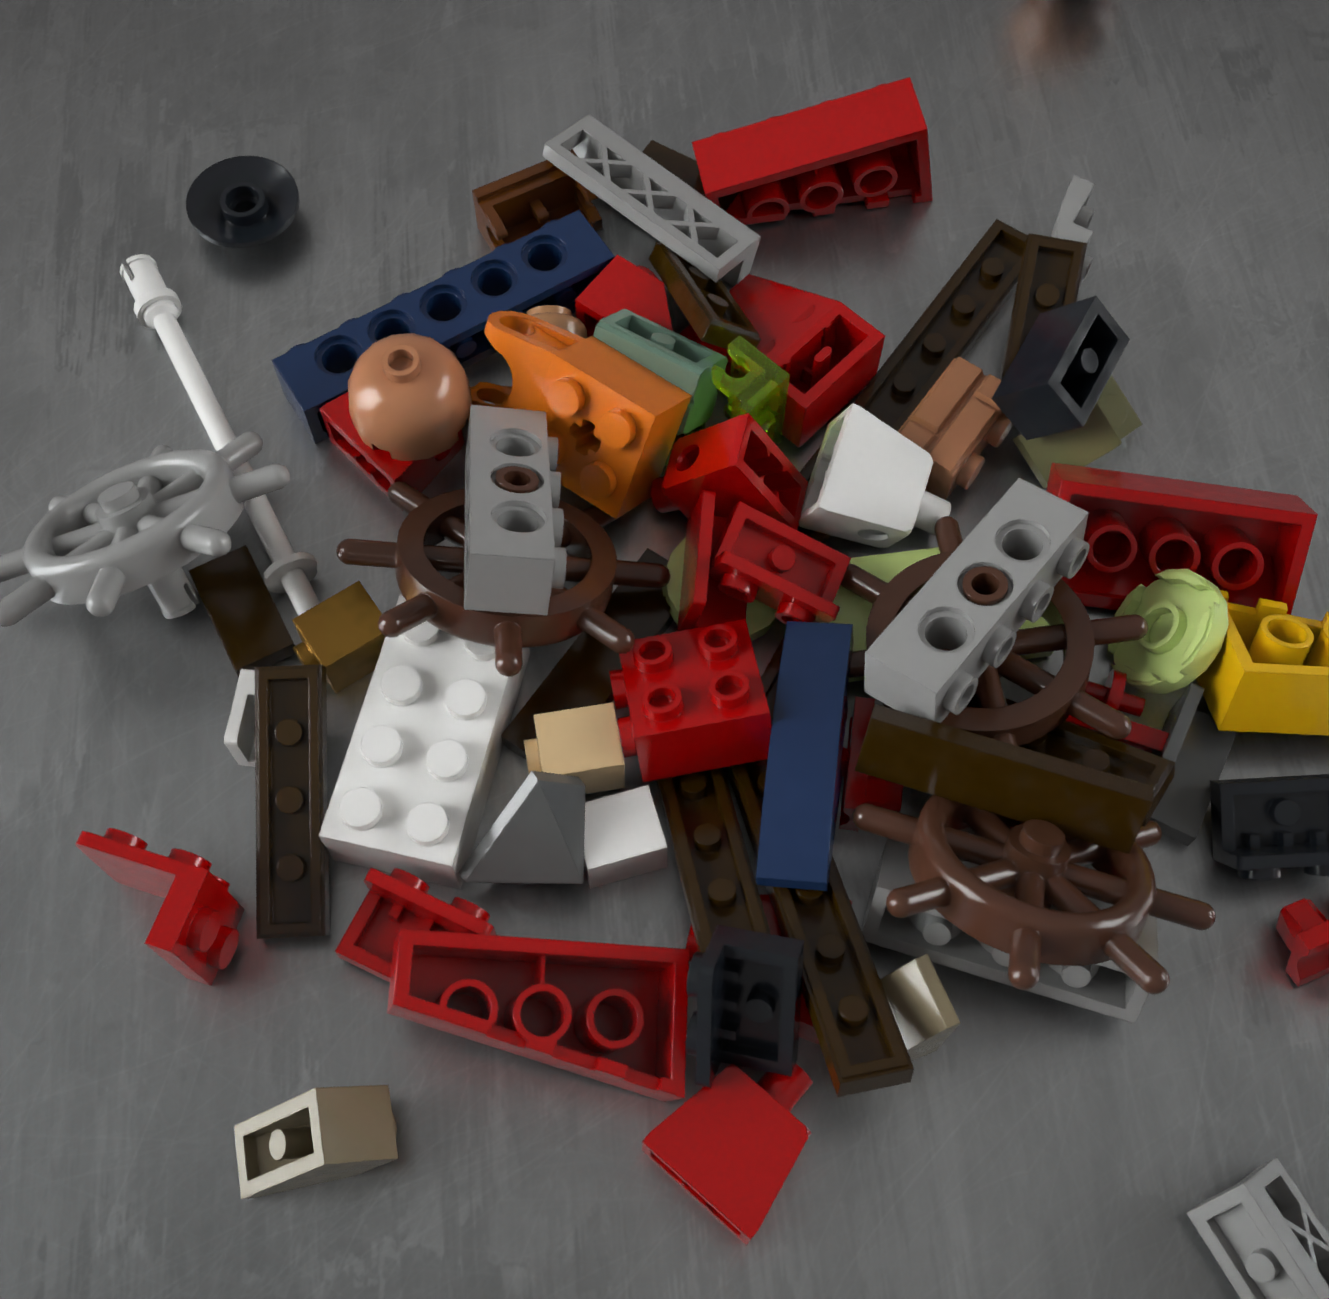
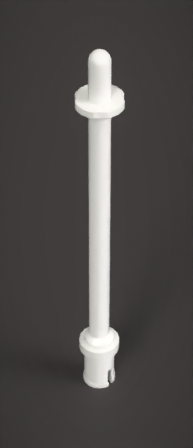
M146 254L131 256L126 259V262L129 264L134 276H132L128 266L124 264L120 266V274L135 299L133 310L141 325L146 328L156 329L216 451L234 440L236 436L177 321L182 313V304L176 292L166 287L154 258ZM247 461L232 472L234 476L253 471L249 461ZM266 495L245 501L244 508L272 562L264 572V583L267 589L273 593L287 592L298 616L318 605L320 602L310 584V581L318 572V564L315 557L307 552H294Z

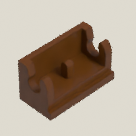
M573 149L569 150L571 153L576 155ZM548 160L472 190L477 227L492 251L500 245L512 243L539 230L549 221L561 219L577 210H580L596 232L603 229L602 218L595 205L591 202L599 197Z

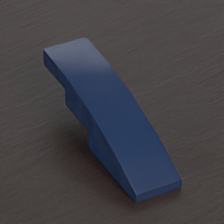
M787 621L775 697L762 805L756 869V883L759 886L828 891L842 783L841 759L848 713L847 689L854 644L853 624Z

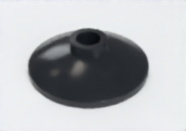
M237 156L211 165L194 180L186 198L188 218L196 232L207 241L228 248L253 247L276 238L289 227L299 208V191L293 176L279 163L258 156Z

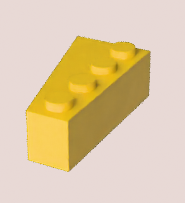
M1220 590L1227 602L1229 599L1228 591ZM1260 598L1256 608L1227 602L1229 625L1222 648L1208 669L1196 678L1198 685L1205 688L1203 696L1218 731L1329 736V612L1327 611L1323 620L1319 621L1286 614L1288 611L1287 603Z

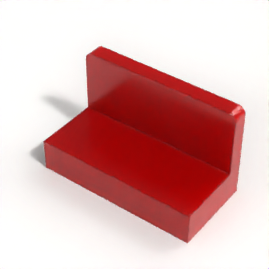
M702 490L687 522L677 631L746 619L747 602L727 596L719 590V582L709 577L710 557L727 520L725 517L714 516L716 492Z

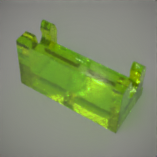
M739 335L728 344V354L732 357L731 376H728L725 370L719 366L714 365L711 368L713 384L728 397V403L723 407V414L729 420L749 413L773 442L778 445L781 442L790 374Z

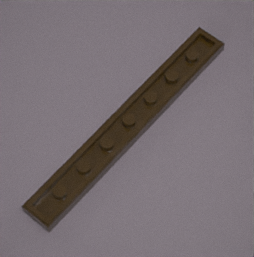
M996 219L858 396L854 404L864 408L898 431L952 360L959 356L963 359L966 357L1015 292L1025 241L1028 235ZM821 445L800 471L808 483ZM798 526V531L823 544L831 536Z

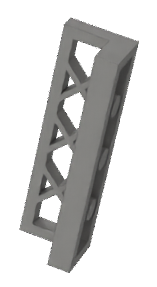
M586 115L545 143L543 152L545 159L713 281L717 282L722 278L734 287L745 276L750 274L761 236L591 115ZM573 149L576 155L571 153L569 150Z
M1277 1157L1259 1166L1239 1183L1199 1203L1186 1213L1241 1299H1329V1234ZM1265 1187L1274 1199V1201L1276 1202V1204L1278 1205V1207L1280 1208L1282 1214L1280 1213V1211L1278 1210V1208L1276 1207V1205L1264 1189ZM1318 1267H1319V1269L1321 1270V1272H1322V1274L1324 1275V1277L1326 1278V1280L1328 1281V1284H1327V1282L1325 1281V1279L1323 1278V1276L1321 1275V1273L1319 1272Z

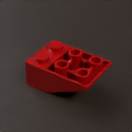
M748 274L729 292L761 338L752 357L701 341L691 325L687 326L679 334L726 356L728 362L720 385L800 448L863 390L876 375L885 335L840 301Z

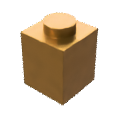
M357 581L292 619L302 640L301 643L293 647V650L302 665H324L326 667V680L334 692L338 693L374 671L386 637L378 629V619L382 613L361 582Z

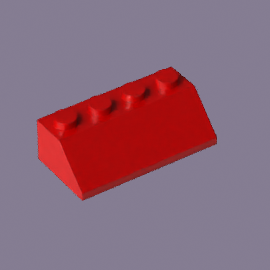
M1052 462L1046 491L1089 512L1083 540L1090 545L1087 557L1074 577L1068 579L1063 576L1061 578L1076 593L1084 606L1118 610L1127 595L1138 585L1142 584L1148 587L1152 582L1159 580L1155 574L1167 569H1189L1216 585L1219 590L1228 591L1229 599L1227 602L1256 608L1259 599L1263 598L1287 603L1288 611L1286 614L1291 615L1318 516L1297 495Z

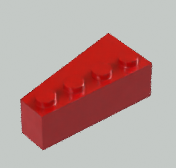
M910 77L888 84H881L838 99L827 100L811 107L781 116L770 117L764 121L727 132H720L692 142L706 198L720 207L718 198L740 192L726 212L744 225L785 220L789 210L797 209L812 212L813 216L834 214L836 205L864 201L866 209L888 207L889 198L911 195L914 203L933 201L928 128Z
M399 929L393 944L388 1014L663 1102L685 1098L689 949Z

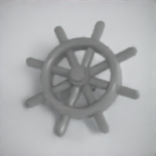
M248 431L215 453L201 449L173 451L171 447L159 445L153 449L150 457L111 471L83 486L70 496L59 495L53 497L49 502V512L33 528L24 544V548L0 555V583L28 573L33 577L0 600V626L7 627L16 624L49 600L68 605L86 604L87 610L92 615L105 617L113 611L120 595L132 592L148 585L161 607V612L165 618L174 619L186 615L196 608L195 604L201 602V597L192 586L182 567L201 554L213 557L226 555L232 545L227 531L239 518L245 501L284 488L290 481L289 470L284 465L278 463L234 476L232 471L262 450V438L259 434Z

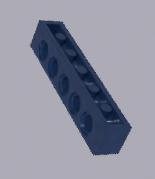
M577 210L561 219L549 221L539 230L512 243L500 245L491 253L461 268L451 269L442 277L412 292L400 294L391 302L359 318L349 319L338 328L308 343L298 344L289 349L285 354L271 361L284 395L315 444L329 438L320 408L348 392V379L356 361L373 343L396 334L414 333L431 337L451 350L463 369L497 353L484 334L485 325L490 314L498 311H515L526 314L529 309L543 305L562 306L570 309L572 314L576 313L575 299L615 256L580 210Z

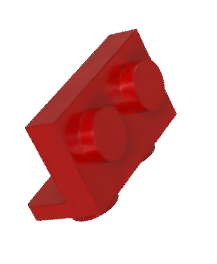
M739 501L732 507L710 557L709 577L718 581L719 590L733 599L747 603L757 600L777 610L775 617L786 625L787 621L830 623L836 620L840 607L834 604L833 601L851 557Z
M370 868L364 878L369 891L338 944L335 953L339 958L390 982L393 944L399 929L484 935L497 934L494 926L488 923L491 917L490 914L478 905L460 897H454L451 904L427 894L430 889L427 883L402 869L394 868L389 876L374 868Z

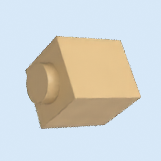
M613 702L533 715L537 738L524 740L528 773L539 771L578 776L586 786L585 794L625 788V764Z

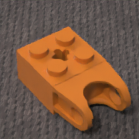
M498 311L490 314L485 325L484 334L493 348L508 363L512 374V387L479 382L470 388L472 405L546 412L547 434L549 437H558L556 472L561 473V485L613 518L618 519L651 497L652 482L657 477H660L692 395L594 336L585 339L521 312Z

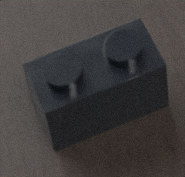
M1097 296L1041 313L995 391L992 400L1026 440L1084 427L1130 339Z

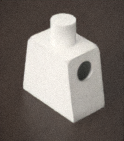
M852 403L828 423L807 486L799 526L877 548H888L907 537L914 526L935 535V523L941 517L950 515L951 503L925 491L934 463L930 453L864 408Z

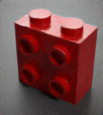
M746 619L635 639V644L629 652L619 654L622 669L609 671L616 710L629 707L630 716L617 718L624 758L638 756L642 782L768 759L772 727L771 716Z

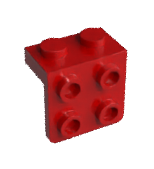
M107 828L104 837L81 831L75 846L113 880L165 898L145 944L186 978L212 986L218 970L225 969L235 955L239 942L237 927L245 911L228 892L230 884L224 879L213 875L209 871L212 864L194 853L172 848L169 856L166 857L147 851L148 844L144 840L122 830Z

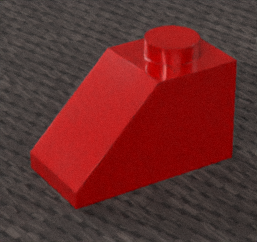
M618 254L575 299L576 318L580 319L585 325L587 338L594 335L595 327L600 319L622 309H627L673 331L664 282L659 280L647 267L636 266Z

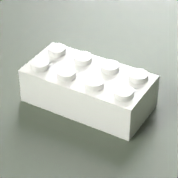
M402 594L399 595L396 606L406 601ZM427 621L397 637H385L318 835L333 860L369 869L374 868L387 873H391L394 868H398L426 882L456 889L462 888L464 880L458 872L473 851L503 748L501 735L510 724L529 660L530 648H522L523 665L520 672L515 676L506 677L501 675L495 667L494 646L463 640L438 629Z

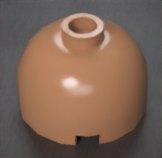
M414 333L396 334L373 343L358 358L348 379L349 412L355 429L364 444L373 449V444L381 450L389 451L393 459L401 461L421 460L440 454L450 449L459 440L458 432L464 427L466 420L469 423L470 406L472 405L469 379L455 354L431 337Z

